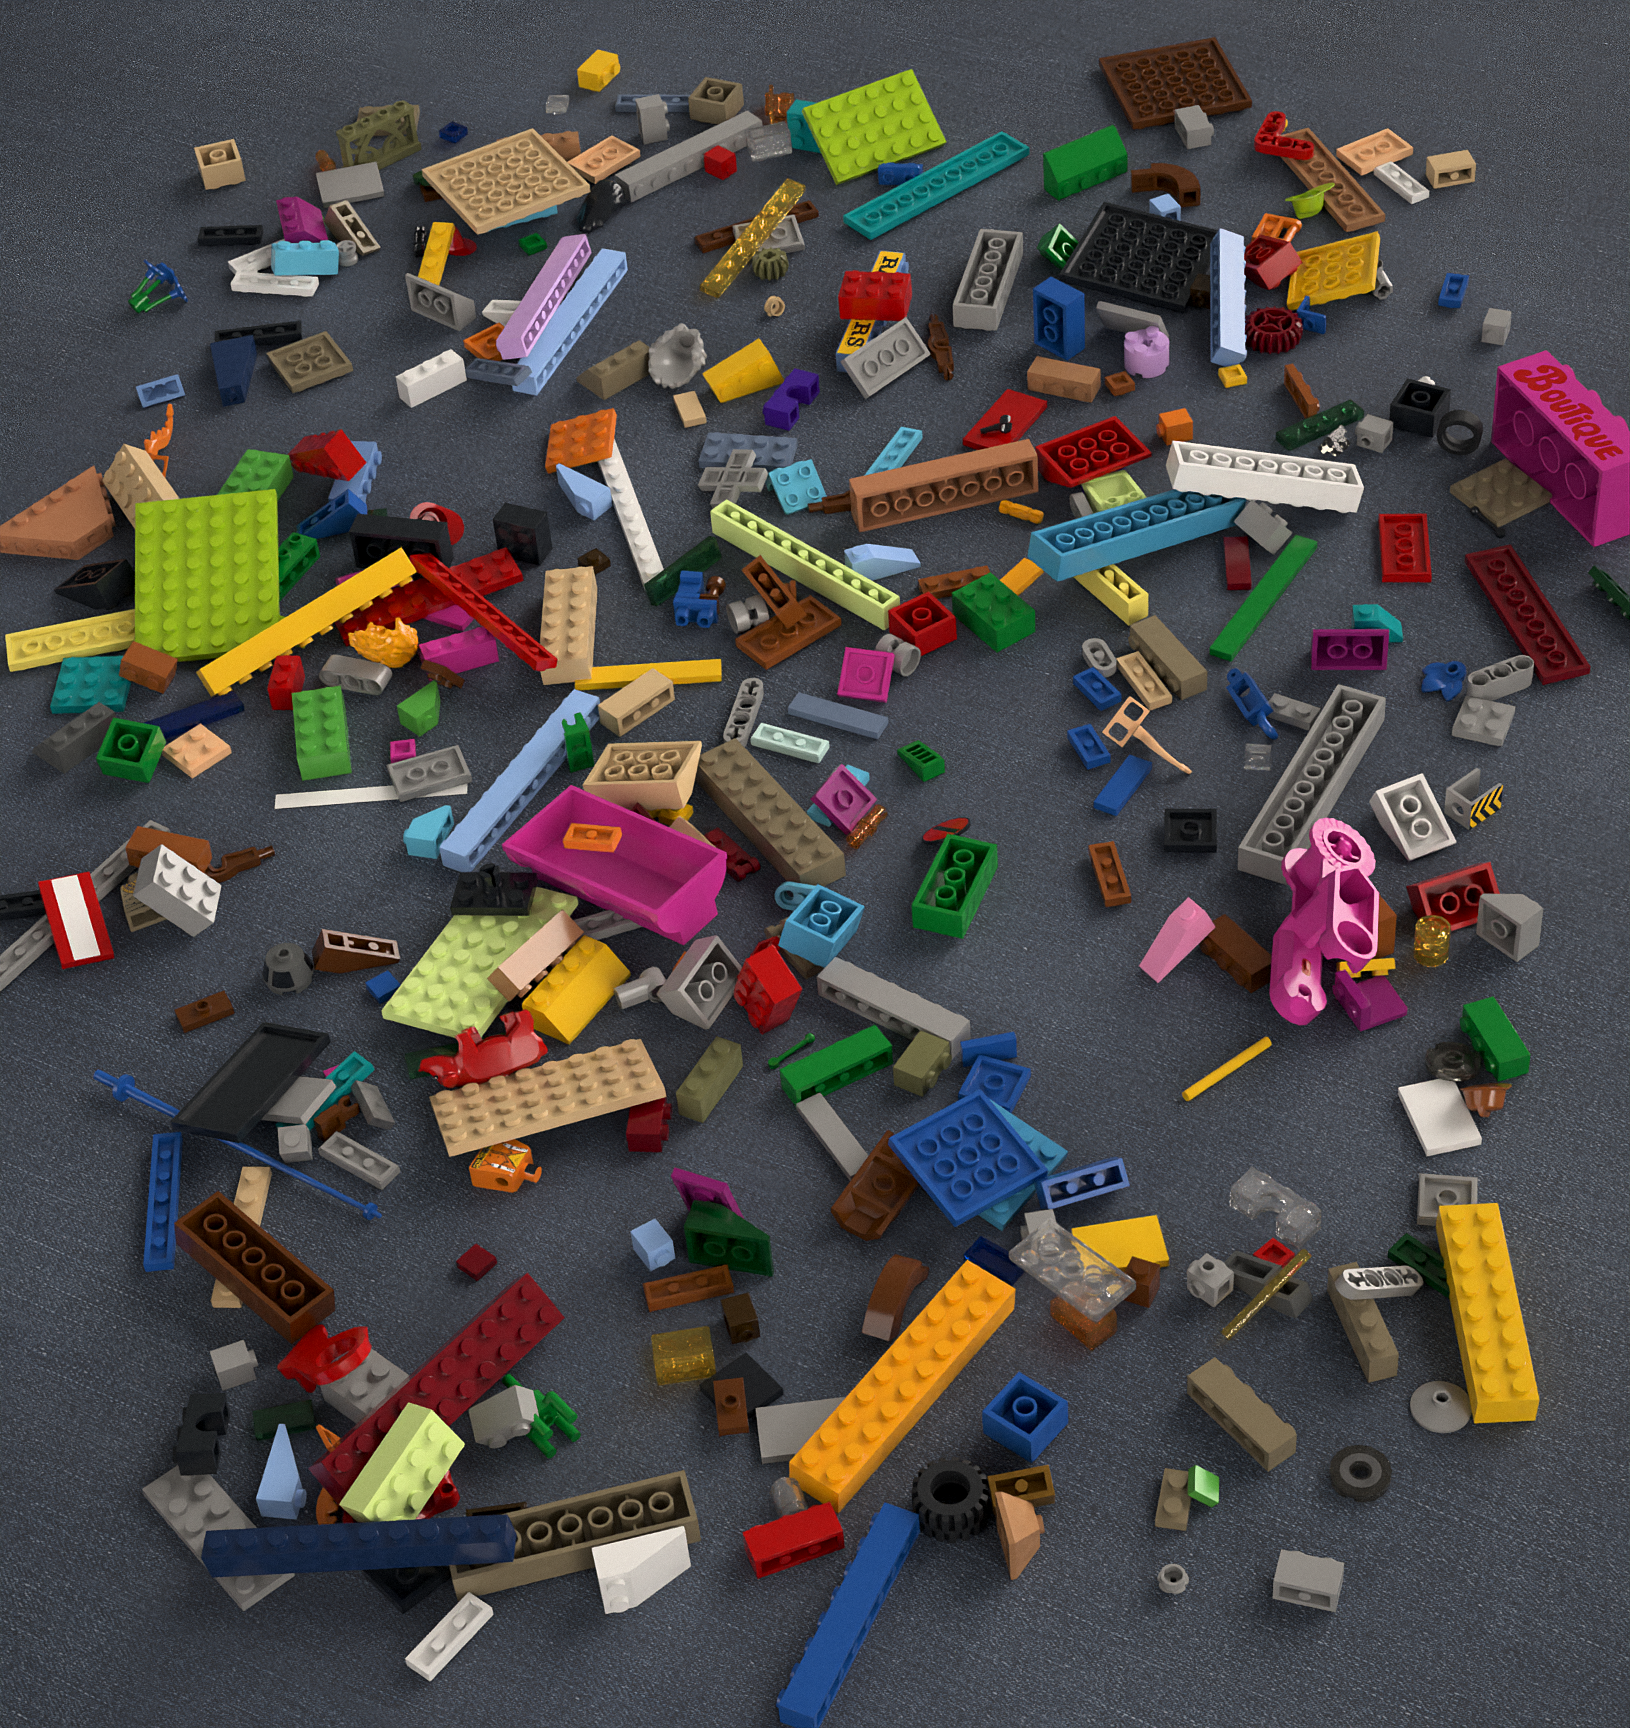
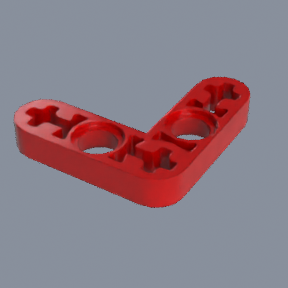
M1279 111L1269 113L1255 136V151L1299 160L1311 159L1314 156V144L1306 140L1280 136L1286 125V115Z

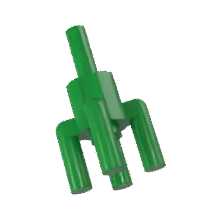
M507 1374L502 1378V1383L507 1388L514 1385L523 1387L511 1374ZM537 1389L533 1390L539 1416L534 1414V1422L530 1424L532 1428L526 1436L550 1459L555 1456L557 1450L548 1441L553 1435V1431L549 1427L555 1424L572 1442H576L581 1437V1433L572 1423L576 1421L578 1415L554 1391H549L544 1396Z

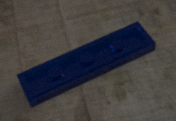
M232 691L144 723L159 726L164 738L167 739L187 732L199 724L204 726L245 710L242 701Z

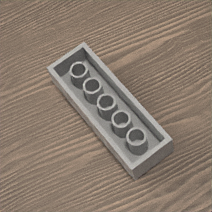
M980 229L953 303L954 327L997 331L1023 256V232Z

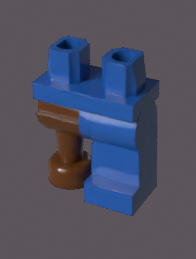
M681 571L680 585L673 600L676 625L686 626L689 622H697V625L700 627L709 628L712 623L717 624L720 613L719 595L724 592L726 587L724 579L719 576L710 577L706 584L708 593L703 594V573Z

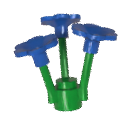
M144 259L143 262L148 267V271L145 274L146 277L128 300L129 305L138 314L142 311L147 313L153 307L171 298L173 300L181 297L186 303L189 302L171 268L162 262L154 266ZM155 275H158L156 281L145 292H142L147 282L152 280ZM165 281L171 285L175 283V289L169 291L168 295L148 304L150 299L147 295L159 284H163Z

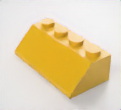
M583 935L564 956V959L552 969L522 1002V1008L531 1013L535 1030L570 1045L614 995L613 988L623 985L631 976V972L606 944Z

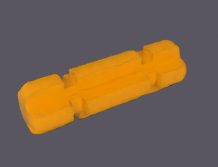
M1007 500L1000 502V513L1010 514V516L1026 521L1030 520V522L1036 524L1041 523L1044 513L1040 510H1033L1030 507L1017 503L1014 504Z

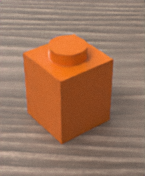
M1185 408L1159 414V424H1156L1157 434L1159 438L1162 437L1166 445H1171L1172 441L1184 442L1193 440V420Z

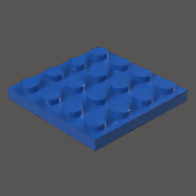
M981 1089L893 1135L888 1140L889 1147L954 1227L1029 1187L1035 1181L1047 1177L1048 1169Z

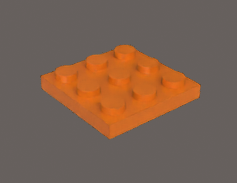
M614 408L600 410L585 416L580 415L574 419L551 424L545 463L548 474L557 472V464L573 468L611 458L617 418Z

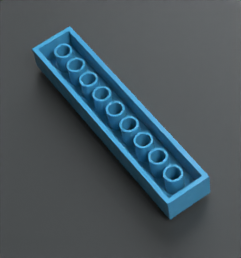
M1173 489L1031 532L1027 557L1057 582L1236 526L1237 524L1234 523V520L1245 508L1246 499L1239 497L1226 498L1216 494L1203 495L1193 491L1180 492Z

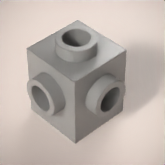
M1206 1253L1202 1258L1193 1261L1187 1269V1289L1196 1298H1201L1212 1307H1215L1233 1291L1234 1272L1221 1260L1215 1259Z

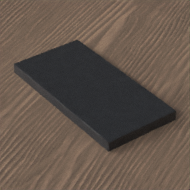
M263 1022L170 1121L173 1130L240 1143L331 1043L329 1034Z

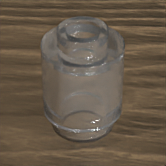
M782 1477L777 1479L771 1486L769 1494L779 1518L784 1515H792L807 1510L808 1505L796 1479Z

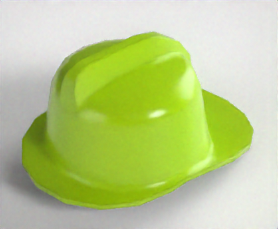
M1327 183L1300 195L1286 198L1285 201H1291L1297 218L1303 219L1314 216L1321 211L1324 205V192L1334 187L1335 184Z

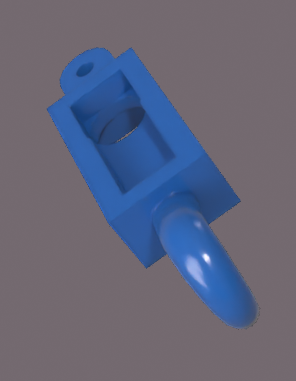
M1237 668L1231 669L1227 674L1230 685L1226 688L1244 717L1253 726L1258 724L1269 738L1273 740L1278 739L1277 731L1266 719L1274 710L1255 681L1246 672L1242 673ZM1250 687V692L1246 696L1241 697L1240 695Z

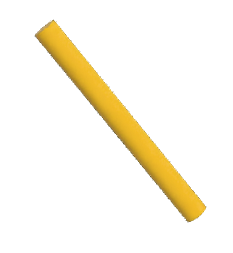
M1265 1036L1183 1091V1098L1186 1101H1190L1272 1045L1271 1040Z

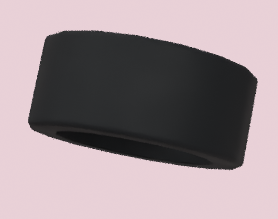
M1452 410L1446 413L1440 420L1436 434L1437 442L1443 450L1450 454H1470L1479 447L1483 434V425L1478 416L1470 411ZM1452 425H1461L1470 429L1474 435L1468 440H1458L1451 437L1446 429Z

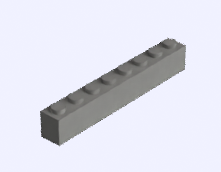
M745 111L615 174V182L624 190L625 198L630 202H634L705 167L703 154L717 145L734 153L764 138L762 120L749 111Z

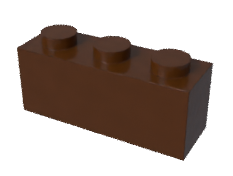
M1226 914L1213 920L1215 928L1199 943L1201 951L1215 960L1222 970H1226L1238 985L1243 986L1250 993L1270 983L1272 955Z

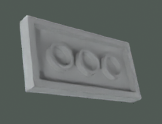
M905 317L840 362L861 394L867 399L931 355V353L907 317Z

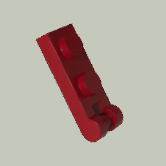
M719 827L704 835L716 848L727 853L726 872L737 882L745 879L746 875L750 872L754 874L761 869L759 861L754 856L748 855Z

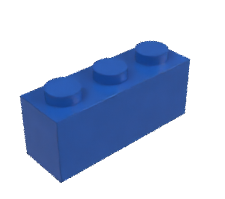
M1111 1157L1035 1181L1034 1186L1040 1207L1049 1210L1130 1186L1123 1159Z

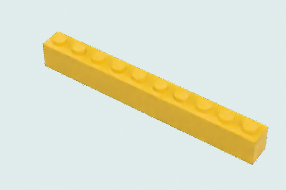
M401 547L199 669L196 674L211 697L216 694L222 697L232 691L230 687L232 684L238 681L242 685L253 678L251 673L259 669L260 672H263L273 666L271 661L276 656L291 655L293 647L299 644L302 648L314 641L311 636L318 632L322 636L333 629L331 624L339 620L342 624L352 618V611L357 608L363 611L373 605L371 600L379 596L383 599L393 593L391 588L399 584L400 587L408 584L413 580L411 576L417 571Z

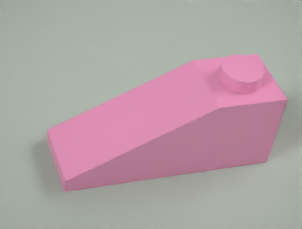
M1188 897L1168 917L1139 967L1159 983L1215 928L1207 912Z

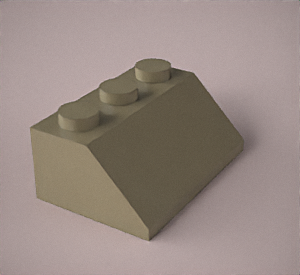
M640 340L632 343L630 346L587 369L576 380L594 394L606 400L650 374L648 371L650 347Z

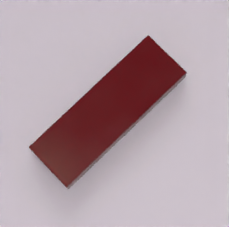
M1248 536L1224 537L1227 590H1251Z

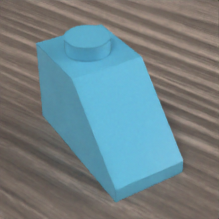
M442 806L412 820L409 828L404 831L403 842L406 844L408 855L432 859L438 858L440 854L439 847L448 838L454 825L451 806Z

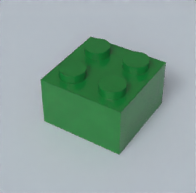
M113 717L96 761L104 775L150 783L165 747L166 740L159 726Z

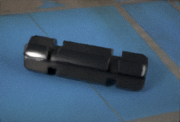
M423 226L414 229L413 252L415 257H423L425 253L426 228Z

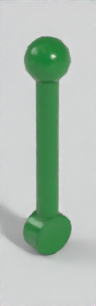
M807 1033L805 1039L777 1058H770L768 1060L769 1067L777 1069L780 1065L779 1063L807 1043H813L815 1041L814 1034Z

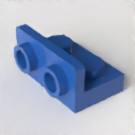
M882 163L878 166L879 185H901L922 174L923 164Z

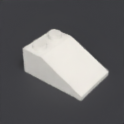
M1423 773L1377 790L1369 801L1380 825L1408 862L1456 844V840Z
M684 1526L592 1548L605 1614L620 1613L629 1608L637 1607L691 1567Z

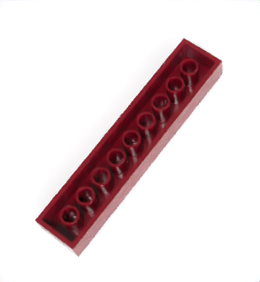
M528 1272L516 1278L308 1469L339 1505L408 1402L433 1410L449 1427L565 1317ZM340 1506V1508L345 1512V1514H346V1515H349V1513L346 1512V1511Z

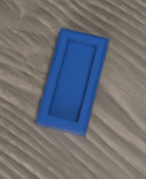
M1014 1032L960 1042L963 1067L974 1065L979 1054L998 1060L1017 1057V1042Z

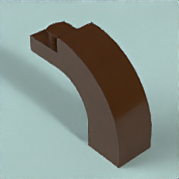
M1150 163V168L1131 170L1132 193L1155 190L1165 191L1174 195L1181 207L1200 205L1201 187L1197 177L1189 170L1167 163Z
M897 1254L893 1255L884 1266L873 1289L862 1333L887 1341L898 1336L908 1298L915 1286L928 1278L929 1267L923 1266L922 1262L917 1259Z

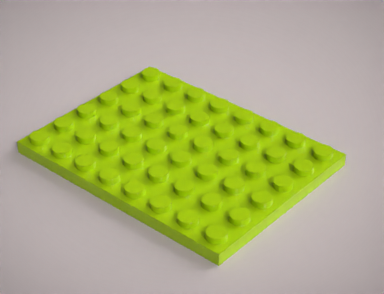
M276 489L135 503V642L177 658L178 662L219 658L280 621Z

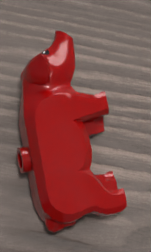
M526 1009L515 1013L512 1011L499 1016L505 1025V1035H492L482 1040L475 1026L466 1028L461 1033L454 1035L458 1041V1052L454 1056L437 1055L422 1059L418 1072L430 1073L446 1088L464 1086L469 1083L483 1084L493 1077H507L514 1074L513 1072L535 1064L540 1060L541 1056L547 1054L548 1049L542 1038L534 1032V1020L531 1013Z

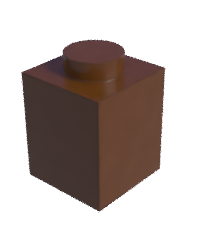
M1132 1256L1122 1276V1300L1150 1308L1160 1287V1265Z

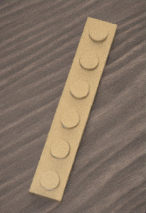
M242 1167L234 1205L260 1226L272 1172L270 1167ZM216 1279L211 1298L213 1308H241L243 1302Z

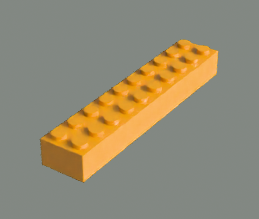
M966 1260L790 1460L789 1482L823 1504L830 1501L834 1511L839 1514L1014 1310L1016 1289L969 1260Z

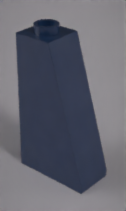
M253 335L210 343L223 407L244 403L257 359Z

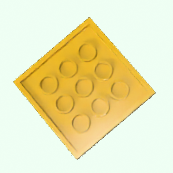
M1378 231L1298 251L1297 254L1303 263L1297 267L1298 269L1294 274L1290 275L1287 297L1288 309H1298L1306 296H1310V306L1325 304L1336 299H1345L1360 293L1366 294L1375 290L1380 246Z

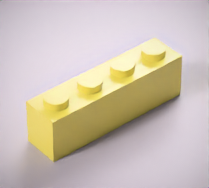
M1114 564L1074 576L1080 584L1128 626L1148 616V593Z

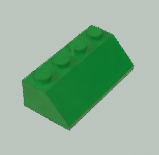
M1114 125L1043 153L1044 190L1058 201L1128 172V154Z

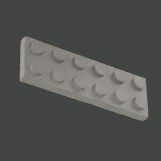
M177 1465L142 1489L145 1498L204 1566L201 1554L206 1531L257 1528L210 1474L180 1476L179 1466ZM295 1574L214 1578L237 1605L245 1611L294 1577Z

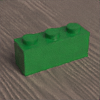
M1494 996L1463 1005L1462 1017L1459 1020L1460 1027L1465 1034L1469 1035L1473 1049L1476 1053H1480L1484 1059L1486 1070L1489 1073L1492 1072L1497 1082L1527 1074L1529 1072L1531 1054Z

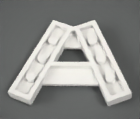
M271 244L228 261L229 269L235 274L231 282L232 291L313 297L319 285L318 277L298 275L275 276L274 274L258 273V270L265 269L271 265Z

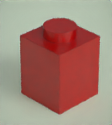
M717 145L703 154L705 172L721 180L737 172L735 153Z

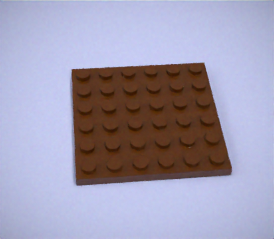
M1215 37L1099 58V67L1133 130L1175 122V109L1199 105L1207 116L1252 108V99Z

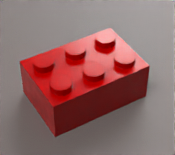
M845 271L838 296L840 319L901 321L907 317L912 298L911 274L901 272Z
M771 945L745 959L733 994L736 1002L740 1006H744L748 1012V1019L754 1028H758L763 1035L790 1019L802 988L774 945Z

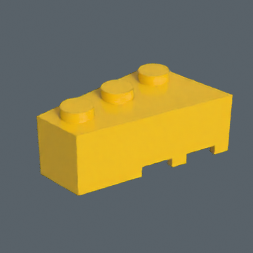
M759 338L702 373L720 403L784 382L771 354Z

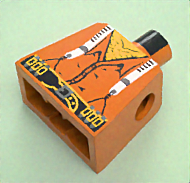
M512 1139L481 1148L471 1163L469 1171L473 1186L513 1193L518 1190L524 1179L534 1183L538 1182L542 1168L533 1164L531 1149L528 1145Z

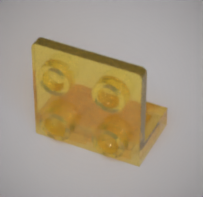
M708 1326L653 1334L651 1336L658 1386L709 1378L716 1373L710 1328Z

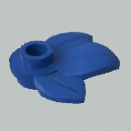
M1451 661L1447 664L1436 662L1427 665L1422 669L1426 677L1422 681L1421 691L1426 693L1441 690L1446 701L1452 700L1463 688L1462 682L1467 674L1465 665L1458 661Z

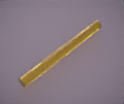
M1303 1248L1220 1333L1229 1341L1312 1257L1311 1254Z

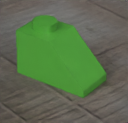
M432 681L397 705L400 724L419 737L438 725L440 696L438 685L435 681Z

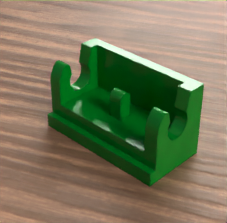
M581 712L574 714L576 723L574 725H568L565 719L562 720L568 765L571 773L595 766L589 728Z

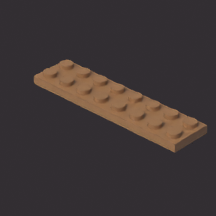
M1309 128L1280 135L1282 137L1310 141L1314 144V156L1309 160L1281 158L1309 190L1327 183L1335 184L1334 187L1324 192L1323 206L1345 232L1385 222L1386 214Z

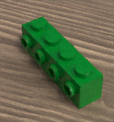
M293 532L278 548L279 602L320 558L317 539Z

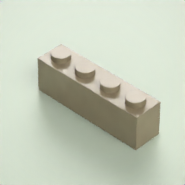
M1156 615L1130 625V636L1128 637L1130 647L1140 652L1155 671L1158 678H1162L1172 693H1175L1183 700L1207 690V670Z
M1357 1262L1328 1268L1327 1292L1368 1383L1397 1376L1399 1353L1374 1299L1350 1300L1341 1295L1335 1287L1336 1279L1344 1270L1359 1269Z
M1214 1357L1187 1376V1394L1265 1470L1269 1472L1296 1453L1297 1434L1294 1428L1289 1423H1284L1269 1404L1263 1403L1248 1384H1243L1228 1365H1223Z

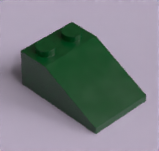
M693 1200L684 1225L689 1263L712 1267L728 1264L729 1270L773 1277L774 1268L769 1235L722 1204Z

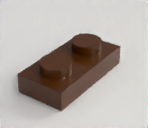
M424 659L421 669L428 673L427 677L438 682V685L447 689H452V686L462 689L465 679L443 665Z

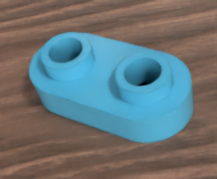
M791 881L784 882L775 891V901L781 908L795 911L816 886ZM787 891H791L794 897L788 896Z

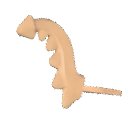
M1129 696L1102 733L1121 747L1125 745L1133 734V736L1140 739L1158 755L1178 767L1179 770L1190 775L1192 771L1187 766L1179 763L1140 726L1150 711ZM1131 702H1134L1143 709L1142 715L1136 721H1133L1124 714V710ZM1116 722L1128 730V733L1121 741L1116 740L1109 734L1110 728Z

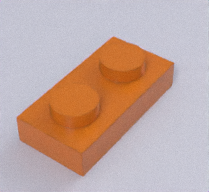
M571 823L563 839L564 848L614 853L622 837L620 827Z

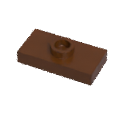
M225 991L218 992L174 1010L184 1033L235 1014Z
M743 1377L713 1381L719 1436L749 1433Z

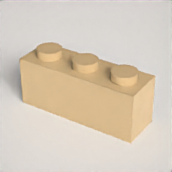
M652 668L598 705L600 724L621 737L675 700L673 681Z

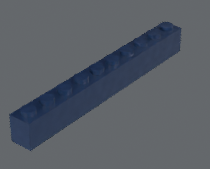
M508 1514L206 1531L201 1559L212 1578L503 1563L514 1561L517 1534Z

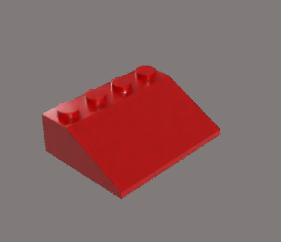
M1116 416L1035 446L1038 458V471L1049 482L1069 488L1152 457L1149 449Z

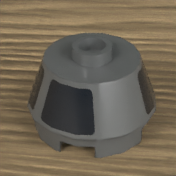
M294 943L278 944L272 947L266 954L262 971L263 981L273 993L283 995L282 992L296 990V993H300L312 983L314 964L298 945Z

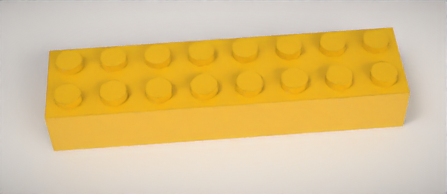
M1498 1203L1439 1206L1436 1232L1440 1253L1444 1260L1447 1284L1450 1290V1304L1474 1423L1535 1421L1540 1399Z

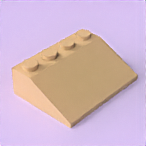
M701 741L608 744L583 783L584 791L628 810H631L637 802L650 811L684 808L692 795L702 743Z

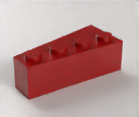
M338 429L336 432L334 430L330 431L328 434L320 433L319 436L316 434L305 436L287 454L292 461V467L299 473L303 472L348 482L367 463L342 429Z

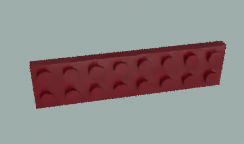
M1511 544L1465 555V564L1523 655L1533 659V670L1542 685L1590 674L1591 666Z

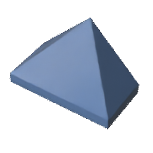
M178 374L136 386L142 408L185 396Z

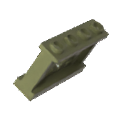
M404 100L397 101L385 109H380L376 113L363 117L359 121L346 125L336 131L343 160L342 168L377 162L378 170L422 150L417 136L413 113L414 107ZM404 117V122H403V124L400 126L401 121H402L400 118ZM378 129L390 132L391 134L385 139L382 148L377 150L372 146H368ZM404 130H406L407 136L405 137L402 134ZM352 141L358 147L350 148V142ZM352 154H356L355 161H353Z

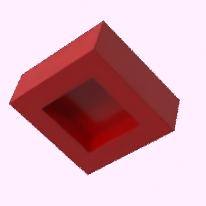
M1275 1238L1270 1239L1253 1254L1254 1257L1281 1265L1283 1270L1295 1261V1253Z

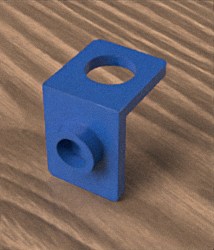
M1306 296L1297 309L1298 318H1301L1302 328L1325 334L1326 316L1311 312L1310 296Z

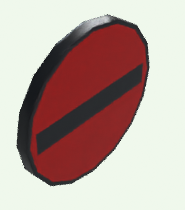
M959 817L942 822L926 831L922 836V841L926 845L943 843L947 834L960 836L966 832L971 826V821L966 817Z

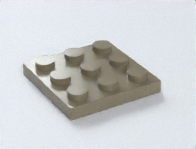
M327 331L266 353L269 363L292 393L303 391L306 388L322 384L327 380L353 371L352 363Z
M1503 459L1450 486V493L1470 509L1477 506L1479 511L1498 528L1549 503L1550 498H1552V494L1507 459Z

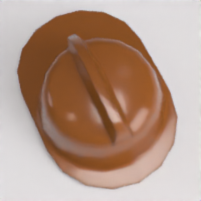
M1485 1083L1468 1086L1460 1090L1464 1093L1467 1108L1478 1112L1480 1117L1488 1118L1491 1112L1499 1111L1503 1108L1506 1090L1511 1088L1512 1084Z

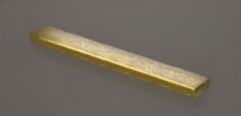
M787 178L700 284V291L719 299L804 194L806 185Z

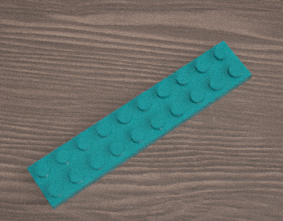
M1001 131L843 215V222L872 240L1030 155V147Z

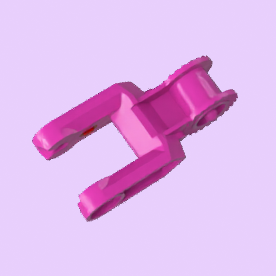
M1326 817L1316 821L1309 831L1311 846L1308 849H1292L1282 860L1281 869L1283 876L1293 891L1292 912L1284 919L1273 936L1269 994L1270 1000L1277 1012L1289 1022L1297 1025L1309 1024L1326 1006V994L1321 987L1323 954L1327 960L1332 958L1344 959L1352 973H1357L1369 963L1377 952L1379 892L1368 878L1375 869L1376 860L1374 859V853L1371 851L1370 845L1359 835L1358 831L1353 830L1350 825L1334 818L1329 819Z

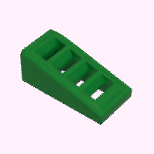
M917 740L897 749V754L923 782L945 773L944 759L921 741Z

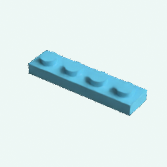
M900 427L865 475L902 467L922 440V430Z

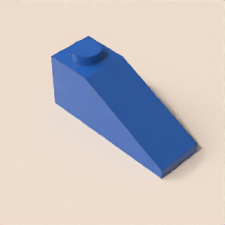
M347 489L296 525L297 533L319 539L349 532L357 514H367V504Z

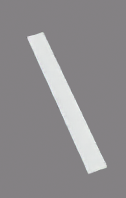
M467 783L420 797L467 794ZM394 786L276 795L275 809L398 799Z

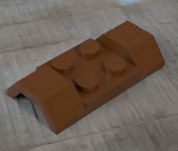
M889 1130L885 1132L831 1207V1213L840 1227L865 1241L882 1237L891 1222L897 1218L920 1185L889 1147L888 1140L894 1135Z

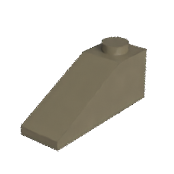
M347 200L329 206L324 223L335 238L340 241H353L356 244V252L362 256L380 250L381 247Z

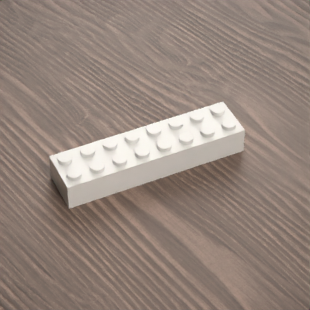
M1172 441L1166 463L1172 488L1180 492L1193 491L1203 495L1216 494L1226 498L1239 497L1249 501L1262 500L1272 504L1285 503L1295 507L1309 506L1318 510L1332 509L1341 513H1356L1364 490L1356 466L1347 463Z

